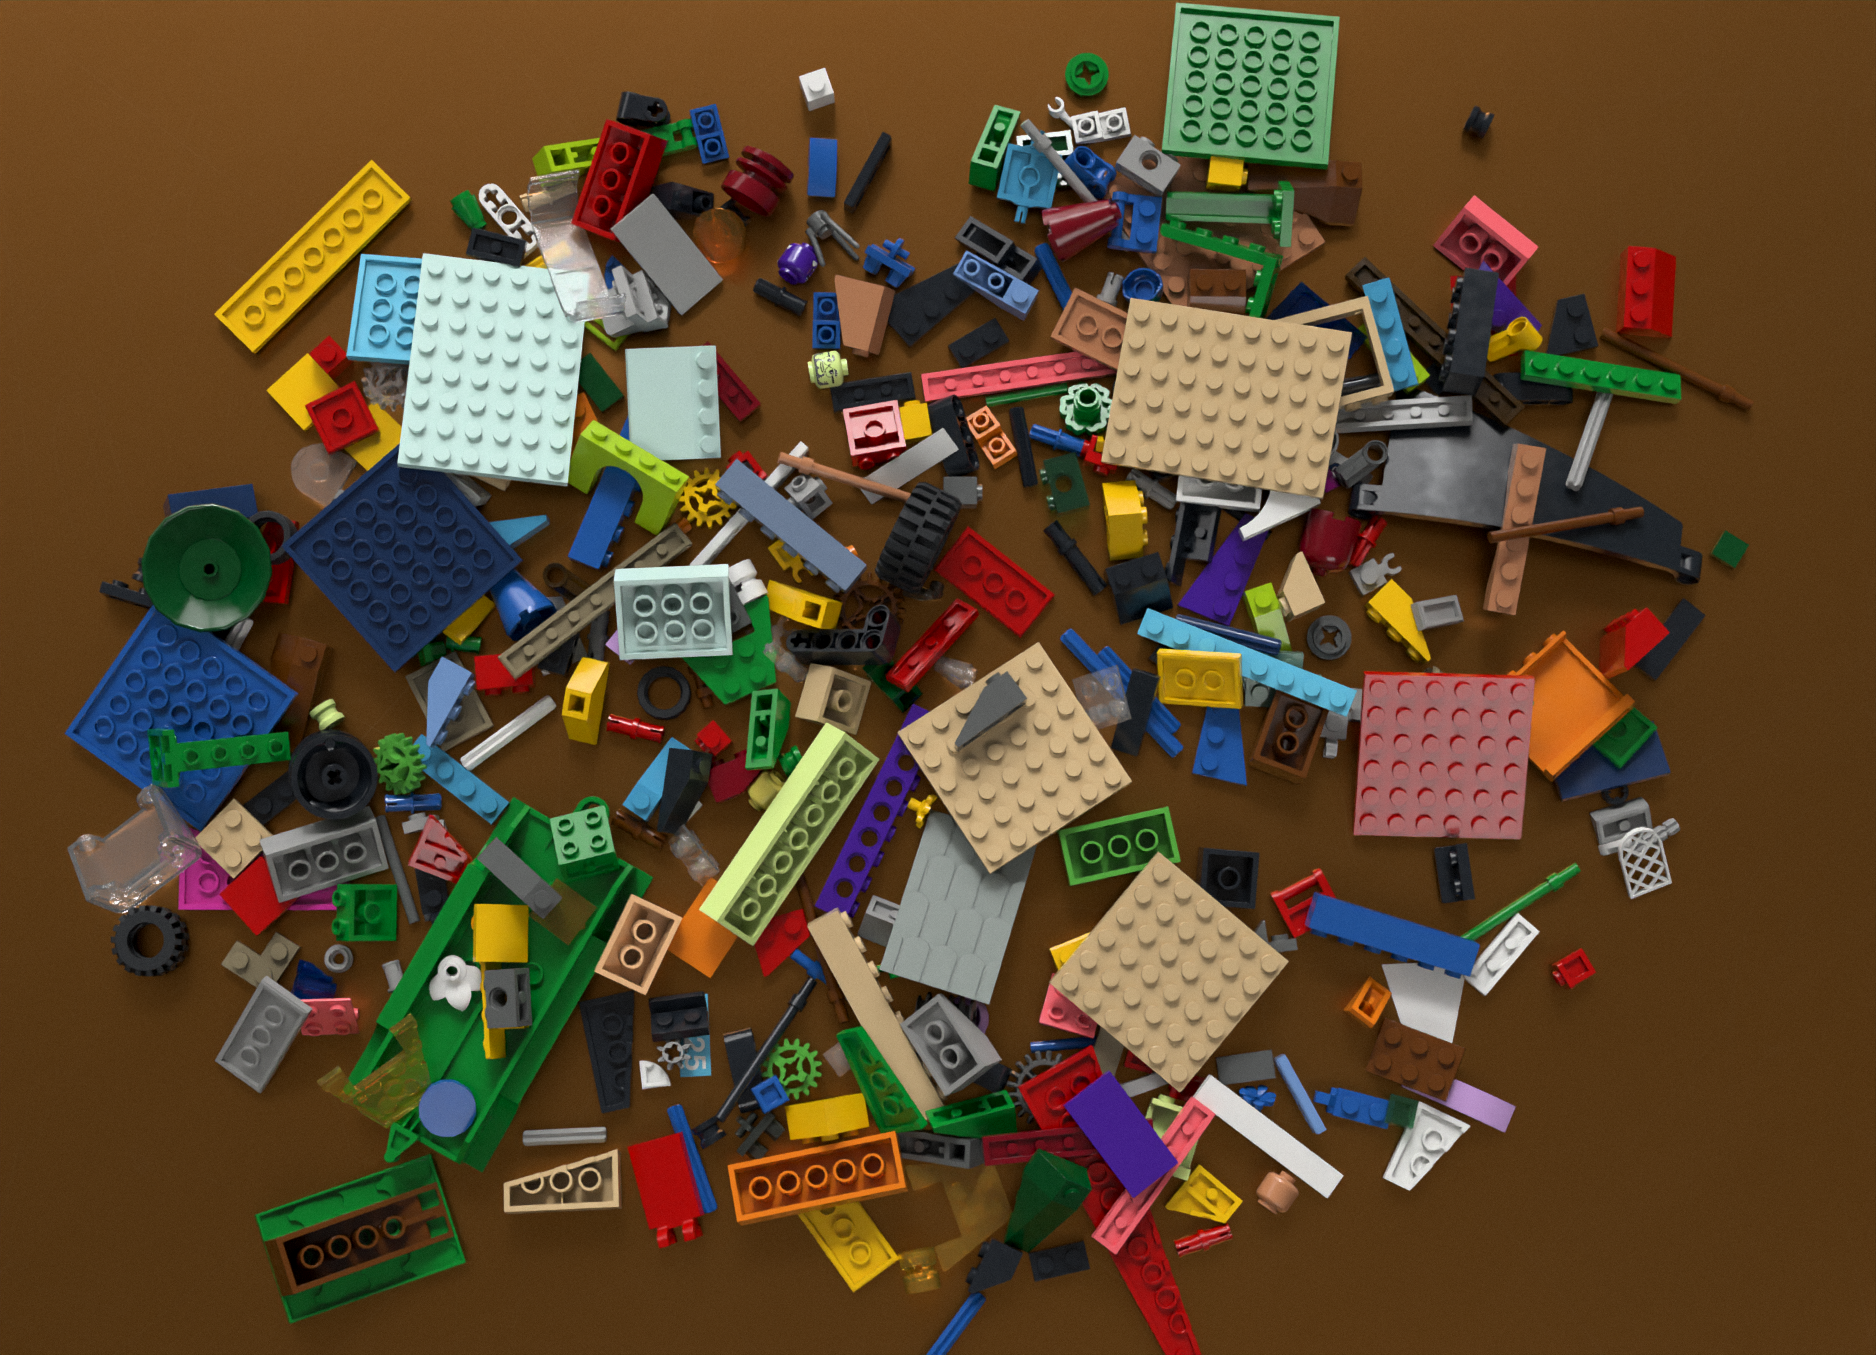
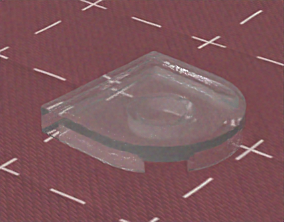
M323 443L313 444L302 448L295 455L291 464V475L296 488L301 493L326 507L334 500L338 490L343 488L358 462L341 451L330 456Z

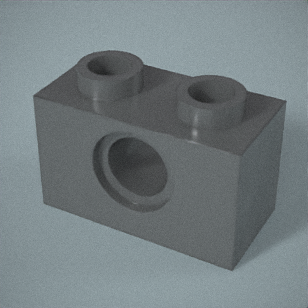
M529 968L484 971L483 987L486 993L485 1018L487 1020V1028L532 1025Z

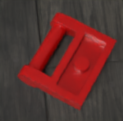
M1320 868L1312 871V875L1280 892L1276 890L1270 893V897L1293 939L1311 930V928L1305 925V920L1313 896L1288 909L1285 901L1315 885L1320 887L1322 891L1320 894L1336 898Z

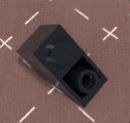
M676 182L652 186L650 195L654 194L674 219L713 220L714 193Z
M992 1236L989 1242L984 1240L977 1254L981 1258L978 1267H971L965 1280L969 1284L968 1291L974 1294L1011 1280L1023 1252Z

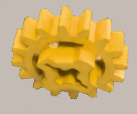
M705 468L703 475H700L695 470V478L693 480L688 478V486L683 490L685 495L681 496L679 503H685V506L680 510L682 513H690L687 517L689 522L697 519V527L699 528L706 522L708 528L712 529L713 522L716 521L721 527L723 526L722 518L725 517L730 520L732 516L729 511L737 510L738 507L734 503L728 505L717 496L718 490L715 484L721 478L719 469H716L714 474H710L709 469ZM708 481L706 485L700 488L695 487L701 482ZM709 492L712 493L715 500L705 504L704 499L700 496H708ZM690 498L698 501V512L692 508ZM721 509L719 513L709 516L710 512Z

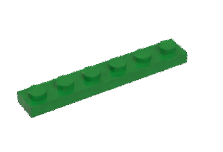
M1527 350L1521 354V380L1677 404L1681 400V378L1678 374Z

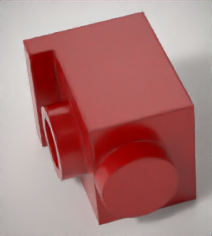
M714 720L696 734L698 737L694 740L705 753L713 754L712 762L734 744Z

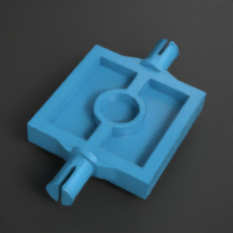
M1032 140L1031 145L1025 146L1008 143L996 198L1012 202L1017 206L1014 222L1019 223L1022 213L1020 224H1026L1028 208H1051L1059 173L1047 157L1035 149L1032 145L1034 143Z

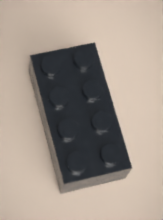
M1465 267L1462 277L1457 276L1455 287L1452 288L1450 303L1453 304L1452 310L1448 314L1446 329H1449L1448 337L1445 338L1442 355H1445V359L1439 373V381H1443L1442 391L1475 396L1484 379L1499 276L1497 272Z

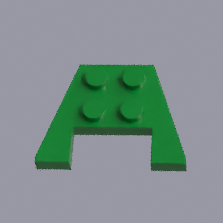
M767 595L744 605L755 632L732 642L733 655L682 657L725 706L751 695L752 691H759L777 683L769 599Z

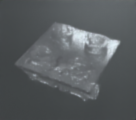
M1118 665L1073 679L1077 699L1097 730L1132 719Z
M683 824L668 843L671 845L670 849L673 855L681 859L688 867L687 870L691 878L699 881L703 886L711 877L713 878L720 872L719 864L711 854L707 855L708 849L703 850L704 844H699L700 840L693 830L689 831Z

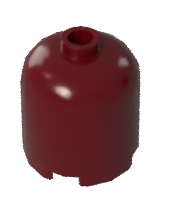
M1311 508L1306 517L1299 552H1303L1314 575L1327 577L1328 573L1342 572L1350 562L1362 523L1347 516L1345 521L1333 518L1334 512Z

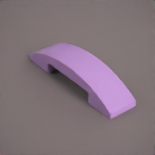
M1457 1079L1454 1080L1447 1102L1401 1085L1405 1089L1502 1132L1506 1131L1516 1108L1514 1105Z

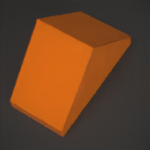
M1369 976L1343 1011L1365 1028H1372L1392 993Z

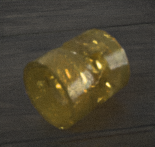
M923 1247L898 1253L901 1270L906 1272V1275L903 1277L905 1294L926 1292L941 1287L939 1272L933 1268L937 1263L934 1247ZM921 1264L923 1270L916 1271V1265Z

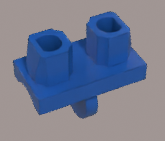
M901 238L895 244L887 239L884 241L882 246L888 249L890 253L875 244L868 245L864 252L868 255L863 269L876 275L882 264L887 265L891 270L885 281L897 288L907 277L912 276L916 268L897 258L898 255L906 260L910 254L902 249L904 240Z

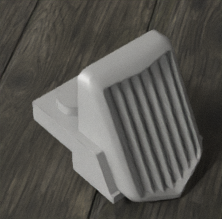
M622 265L612 269L615 279L612 281L613 288L600 293L596 297L606 333L611 337H618L641 331L648 332L667 328L671 303L655 286L649 276L643 270L632 275Z

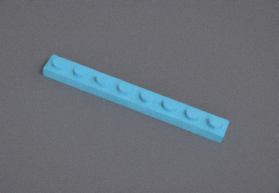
M1149 608L1146 610L1137 633L1140 636L1176 650L1242 654L1243 677L1344 717H1347L1357 690Z

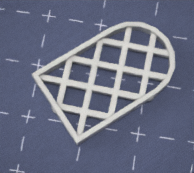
M1645 827L1636 828L1628 832L1620 841L1618 856L1629 898L1633 899L1671 884L1672 880L1663 843L1659 835L1652 829ZM1644 832L1652 833L1648 841L1641 839ZM1655 837L1657 839L1658 845L1652 843ZM1630 838L1633 839L1634 842L1631 847H1625V843ZM1638 842L1645 844L1641 853L1634 850ZM1649 847L1657 849L1652 857L1645 855ZM1623 850H1624V851H1627V854L1625 855L1624 859H1623ZM1659 853L1661 854L1662 861L1656 859ZM1631 854L1639 856L1634 864L1627 862ZM1643 858L1649 860L1645 869L1638 866ZM1653 863L1661 865L1656 873L1649 871ZM1626 866L1631 867V870L1628 874ZM1663 869L1665 870L1666 877L1660 875ZM1635 870L1643 872L1639 880L1631 878ZM1647 874L1653 876L1649 885L1642 882ZM1630 882L1636 884L1632 890H1631ZM1639 886L1645 887L1641 890H1638Z

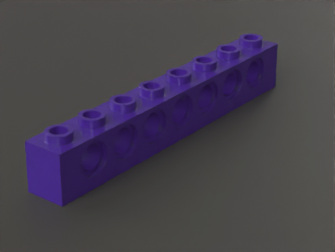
M912 704L900 730L930 711ZM898 735L815 904V907L827 913L838 907L841 913L846 911L849 917H854L860 905L856 899L860 891L866 893L872 877L868 876L872 866L878 868L885 852L880 851L885 840L891 841L897 827L893 826L894 820L897 815L903 816L909 803L905 798L909 790L915 791L921 779L917 775L920 768L915 760L914 767L911 770L903 771L899 768L898 761L901 757L909 756L913 760L914 758ZM891 781H897L902 785V792L897 796H890L886 792V786ZM885 806L889 809L890 816L886 821L881 822L874 818V810L877 807ZM867 831L874 832L878 837L877 843L872 847L863 845L861 841L862 835ZM859 856L865 860V868L861 872H853L850 869L849 862L853 857ZM841 882H849L853 886V893L847 898L840 897L837 893V887Z

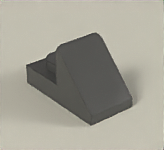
M1265 920L1260 921L1253 931L1277 952L1298 950L1296 938L1289 939L1288 934L1271 936L1272 942H1268Z

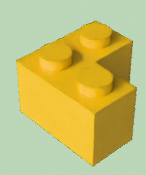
M1135 480L1102 483L1103 508L1106 518L1107 547L1110 561L1143 557V546H1148L1147 530L1143 529V524H1147V510L1144 507L1143 491L1137 490Z
M862 1093L785 1106L790 1140L802 1139L803 1144L818 1142L820 1136L822 1142L839 1139L838 1133H842V1137L858 1135V1129L869 1127L865 1098Z

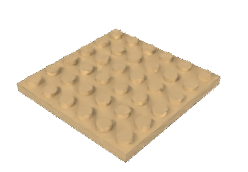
M1039 642L897 732L989 874L997 871L1132 783V780ZM1008 671L1027 697V703L957 752L955 741L982 690L987 686L986 680L998 672L1002 675Z
M1157 852L1049 983L1177 1091L1181 1092L1289 961L1160 852Z

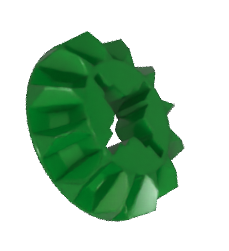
M1081 53L1074 56L1067 64L1065 81L1071 91L1078 93L1080 96H1093L1102 91L1108 82V67L1098 55ZM1083 65H1085L1089 73H1095V75L1091 76L1090 85H1088L1085 78L1079 77L1083 73Z

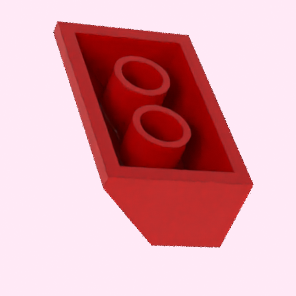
M1628 246L1621 253L1616 333L1660 338L1672 337L1676 256L1657 248Z

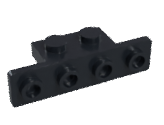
M1185 502L1180 503V507L1177 508L1175 514V521L1177 523L1175 534L1172 535L1170 540V561L1167 562L1165 567L1169 583L1175 586L1182 585L1186 560L1212 563L1221 508Z

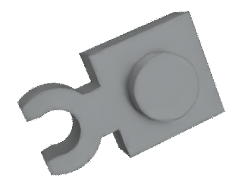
M1393 553L1386 555L1379 565L1373 558L1360 565V567H1356L1348 572L1361 596L1386 584L1387 580L1384 575L1393 576L1401 571V566L1390 569L1387 565L1388 560L1395 557Z

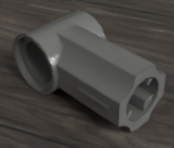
M1372 440L1368 442L1365 447L1333 470L1337 480L1348 490L1370 472L1380 467L1387 459L1388 449L1382 441ZM1367 450H1376L1380 459L1378 461L1371 460L1367 455Z

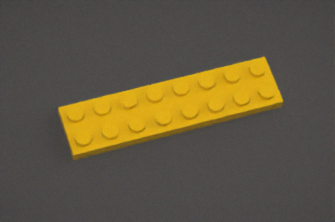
M371 160L214 315L256 354L412 199Z

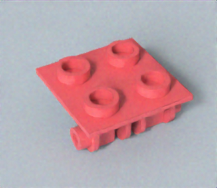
M1049 983L1039 1023L1093 1039L1097 1022Z
M351 998L301 1000L313 1008L301 1028L302 1035L359 1034L356 1021L359 1019V1008L353 1007Z

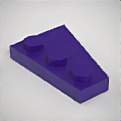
M1483 260L1478 270L1493 272ZM1498 277L1491 330L1500 333L1507 330L1508 325L1516 318L1526 317L1534 328L1539 331L1542 324Z

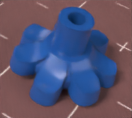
M1259 1085L1257 1090L1254 1086H1246L1239 1090V1096L1260 1113L1263 1106H1273L1276 1098L1275 1093H1267L1268 1087L1265 1085Z

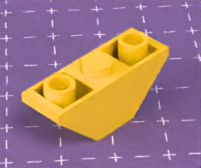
M582 657L566 687L562 718L569 739L593 745L597 744L609 662Z

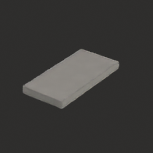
M651 194L610 229L680 315L684 314L723 280L654 194Z
M268 976L264 977L219 1052L215 1062L258 1093L263 1092L313 1008Z

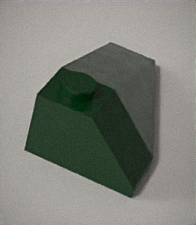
M1039 1148L1023 1169L1021 1175L1022 1182L1020 1189L1016 1193L1015 1207L1010 1215L1004 1237L1005 1244L1027 1253L1076 1212L1092 1190L1087 1168Z

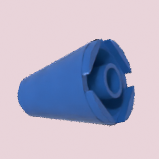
M515 569L490 590L506 635L512 641L521 640L557 612L553 602Z

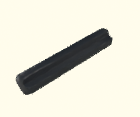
M1013 407L1009 410V416L1022 482L1025 488H1031L1038 485V479L1024 408Z

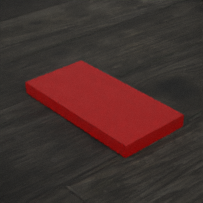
M969 526L934 568L937 574L1020 639L1055 596L1054 593Z

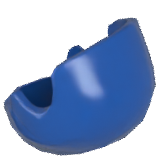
M1138 268L1130 272L1122 282L1123 296L1129 304L1130 298L1159 302L1163 295L1164 286L1161 276L1149 268Z

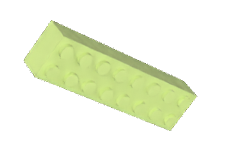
M826 722L699 910L754 946L879 761V758L848 734Z

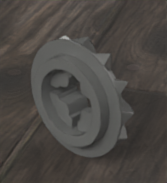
M1327 615L1316 619L1311 624L1306 641L1311 652L1320 659L1333 660L1347 652L1352 637L1348 625L1342 619ZM1322 629L1328 634L1334 633L1336 630L1338 631L1333 638L1334 645H1331L1329 642L1322 645L1319 644L1324 638Z

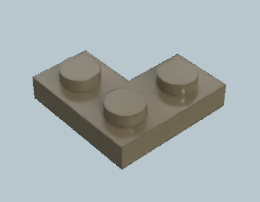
M276 932L261 955L242 942L236 941L221 965L257 988L261 980L266 976L279 983L302 947Z

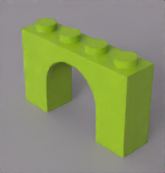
M593 420L579 436L570 461L568 483L587 494L599 481L605 466H614L625 470L636 479L643 493V502L634 523L656 536L659 535L670 523L689 476Z

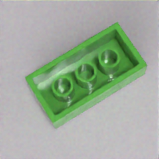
M1169 807L1057 831L1069 887L1142 871L1157 852H1160L1173 864L1181 862Z

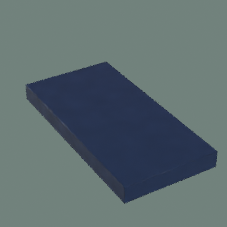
M1656 730L1621 769L1617 768L1597 749L1591 746L1554 780L1561 802L1668 776L1671 771Z

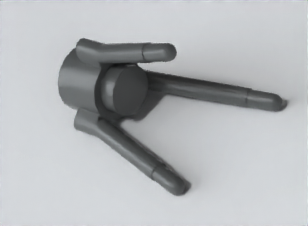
M819 210L807 219L806 224L809 228L805 233L810 238L822 267L826 263L816 237L826 239L832 235L855 261L859 260V256L847 242L856 249L860 245L835 223L827 212Z

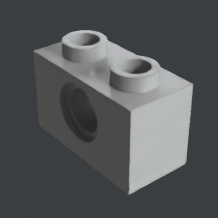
M1134 135L1117 160L1115 170L1155 196L1162 197L1178 174L1181 165L1177 163L1178 159L1174 155H1165L1154 148L1155 144L1151 140ZM1152 160L1155 162L1156 168L1147 170L1143 167L1142 162Z

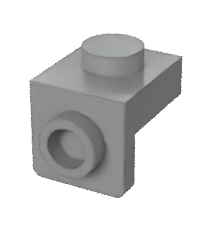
M425 812L408 816L409 821L402 823L404 834L421 832L429 816L426 817ZM433 815L447 830L445 820H440L439 815Z

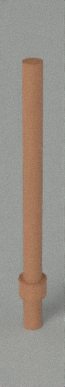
M780 452L777 463L796 468L800 473L806 475L812 473L906 503L911 493L814 463V459L802 456V458Z

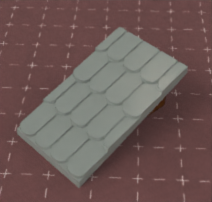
M931 809L879 970L989 1004L1037 845L997 871L989 874L952 816Z

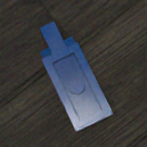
M1331 1087L1330 1094L1315 1090L1313 1098L1314 1102L1327 1105L1326 1112L1331 1113V1115L1388 1129L1394 1104L1393 1101L1339 1087Z

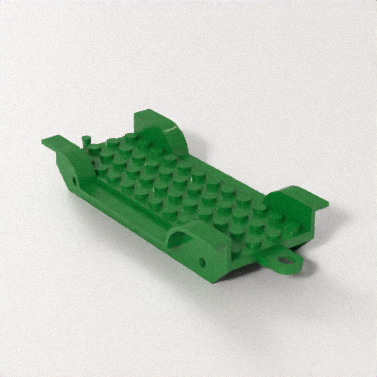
M595 796L584 798L574 810V812L587 810L589 806L597 804L605 806L608 821L610 818V809L607 803ZM515 797L512 798L488 841L476 858L467 865L376 1020V1028L366 1049L341 1089L342 1092L353 1097L352 1102L391 1124L387 1151L384 1155L386 1162L394 1163L399 1161L400 1154L416 1141H420L459 1165L466 1163L483 1173L512 1123L523 1096L594 976L596 965L630 895L633 894L642 898L654 877L618 858L619 870L565 883L558 864L550 818ZM497 837L562 896V899L544 919L529 907L528 962H501L502 969L529 968L532 1025L529 1028L505 1029L506 1057L486 1059L483 1048L484 1022L482 1021L483 1000L481 991H471L470 1003L464 1011L452 1007L446 997L434 1001L430 995L429 985L431 979L438 974L440 961L449 955L458 956L464 960L466 965L475 966L481 970L480 963L473 962L474 930L471 926V919L474 915V904L527 905L477 859ZM450 966L447 968V972L451 975L456 974L457 968ZM453 1079L459 1081L472 1091L476 1100V1115L472 1124L465 1132L454 1137H441L432 1134L423 1126L419 1117V1101L421 1096L431 1084L439 1080Z

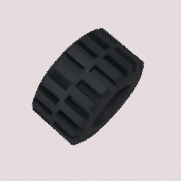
M143 905L139 906V908L128 910L129 914L122 915L118 919L121 922L119 925H114L113 931H116L115 937L111 936L110 943H115V948L111 950L113 955L118 956L117 963L124 965V970L127 972L135 973L137 976H162L167 974L168 971L175 970L177 968L176 964L183 962L185 959L182 955L184 951L188 952L189 945H186V940L190 938L189 933H185L184 930L187 928L185 922L179 920L181 917L177 913H172L170 909L165 907ZM148 924L158 926L164 936L163 947L153 958L143 956L137 946L138 934Z

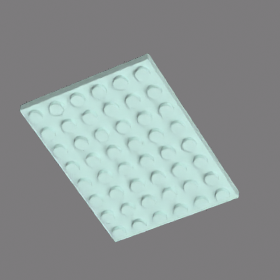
M423 253L398 467L567 486L590 274L521 265L516 267L504 263Z

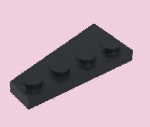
M635 990L579 1002L601 1113L625 1109L631 1106Z

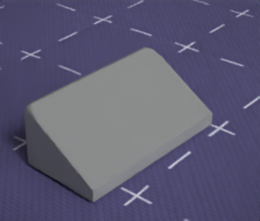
M1642 797L1590 812V818L1600 845L1622 839L1628 832L1636 828L1645 827L1653 829L1649 805Z

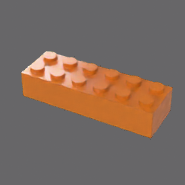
M896 1131L727 1165L736 1218L741 1226L908 1192Z

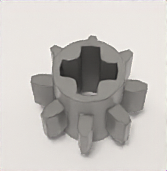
M676 1039L675 1042H671V1040L665 1041L667 1044L664 1047H657L659 1051H662L663 1055L658 1059V1062L667 1061L668 1070H672L674 1064H677L680 1069H684L682 1062L685 1059H692L686 1052L691 1047L690 1044L681 1045L682 1039ZM678 1045L677 1050L681 1052V1055L671 1061L672 1056L668 1054V1050L674 1049Z

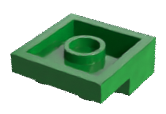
M337 884V890L332 895L333 905L337 907V916L332 922V932L336 935V941H396L397 884Z

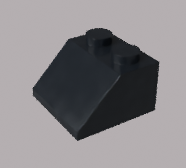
M1159 552L1104 570L1103 574L1120 625L1144 618L1147 608L1159 613L1173 609L1168 580Z

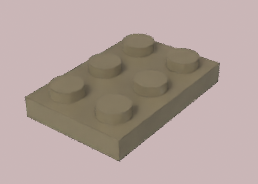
M456 651L444 656V658L465 669ZM440 659L405 676L426 719L428 681ZM475 687L469 696L464 695L459 704L462 706L461 712L456 720H450L446 727L448 734L440 745L444 752L494 726Z

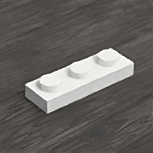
M1516 913L1474 962L1470 977L1463 975V978L1483 996H1486L1540 931L1519 913Z

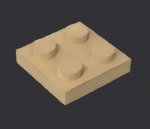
M233 799L194 840L230 876L236 879L263 852L259 840L273 835L239 801Z

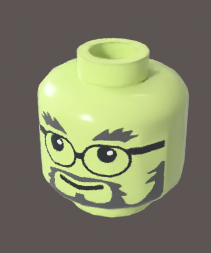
M837 351L814 354L812 361L808 362L810 381L815 383L820 389L840 386L844 382L843 376L849 375L847 360L841 359Z

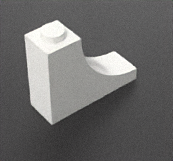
M1269 491L1267 502L1260 513L1248 524L1239 528L1238 532L1242 541H1245L1311 511V508L1319 507L1321 502L1318 498Z

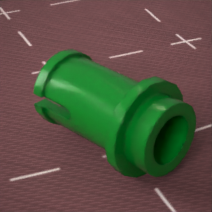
M447 636L446 649H451V652L457 650L479 655L482 637L469 636L459 645Z

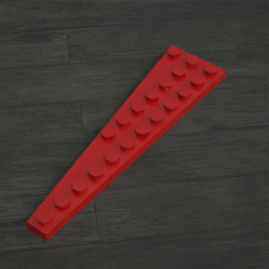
M1090 1045L1017 1088L1040 1130L1078 1126L1063 1105L1103 1074L1094 1048ZM1100 1154L1065 1157L1063 1159L1087 1168L1092 1190L1083 1201L1082 1206L1094 1228L1097 1229L1125 1187ZM1149 1208L1117 1254H1114L1109 1249L1107 1251L1164 1355H1201Z

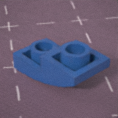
M716 104L690 110L702 163L729 158Z
M809 137L807 195L835 197L837 139Z
M814 292L812 348L840 349L841 324L837 295L835 292Z

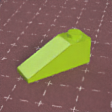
M600 138L543 146L532 158L540 184L558 182L565 178L571 179L588 174Z
M1270 582L1245 591L1242 594V599L1254 633L1280 639L1282 641L1280 651H1292L1281 608L1272 583Z

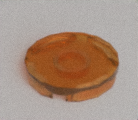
M712 208L703 212L696 220L693 229L694 243L707 260L714 263H726L737 258L744 250L746 229L742 220L735 212L729 209Z

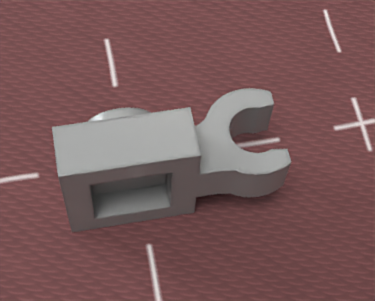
M1332 711L1328 712L1320 738H1325L1323 758L1334 759L1337 756V740H1346L1348 715L1344 717Z

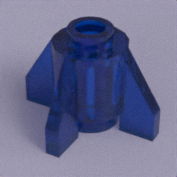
M299 959L297 975L290 993L300 1000L333 999L337 986L336 983H332L333 977L326 975L311 962Z

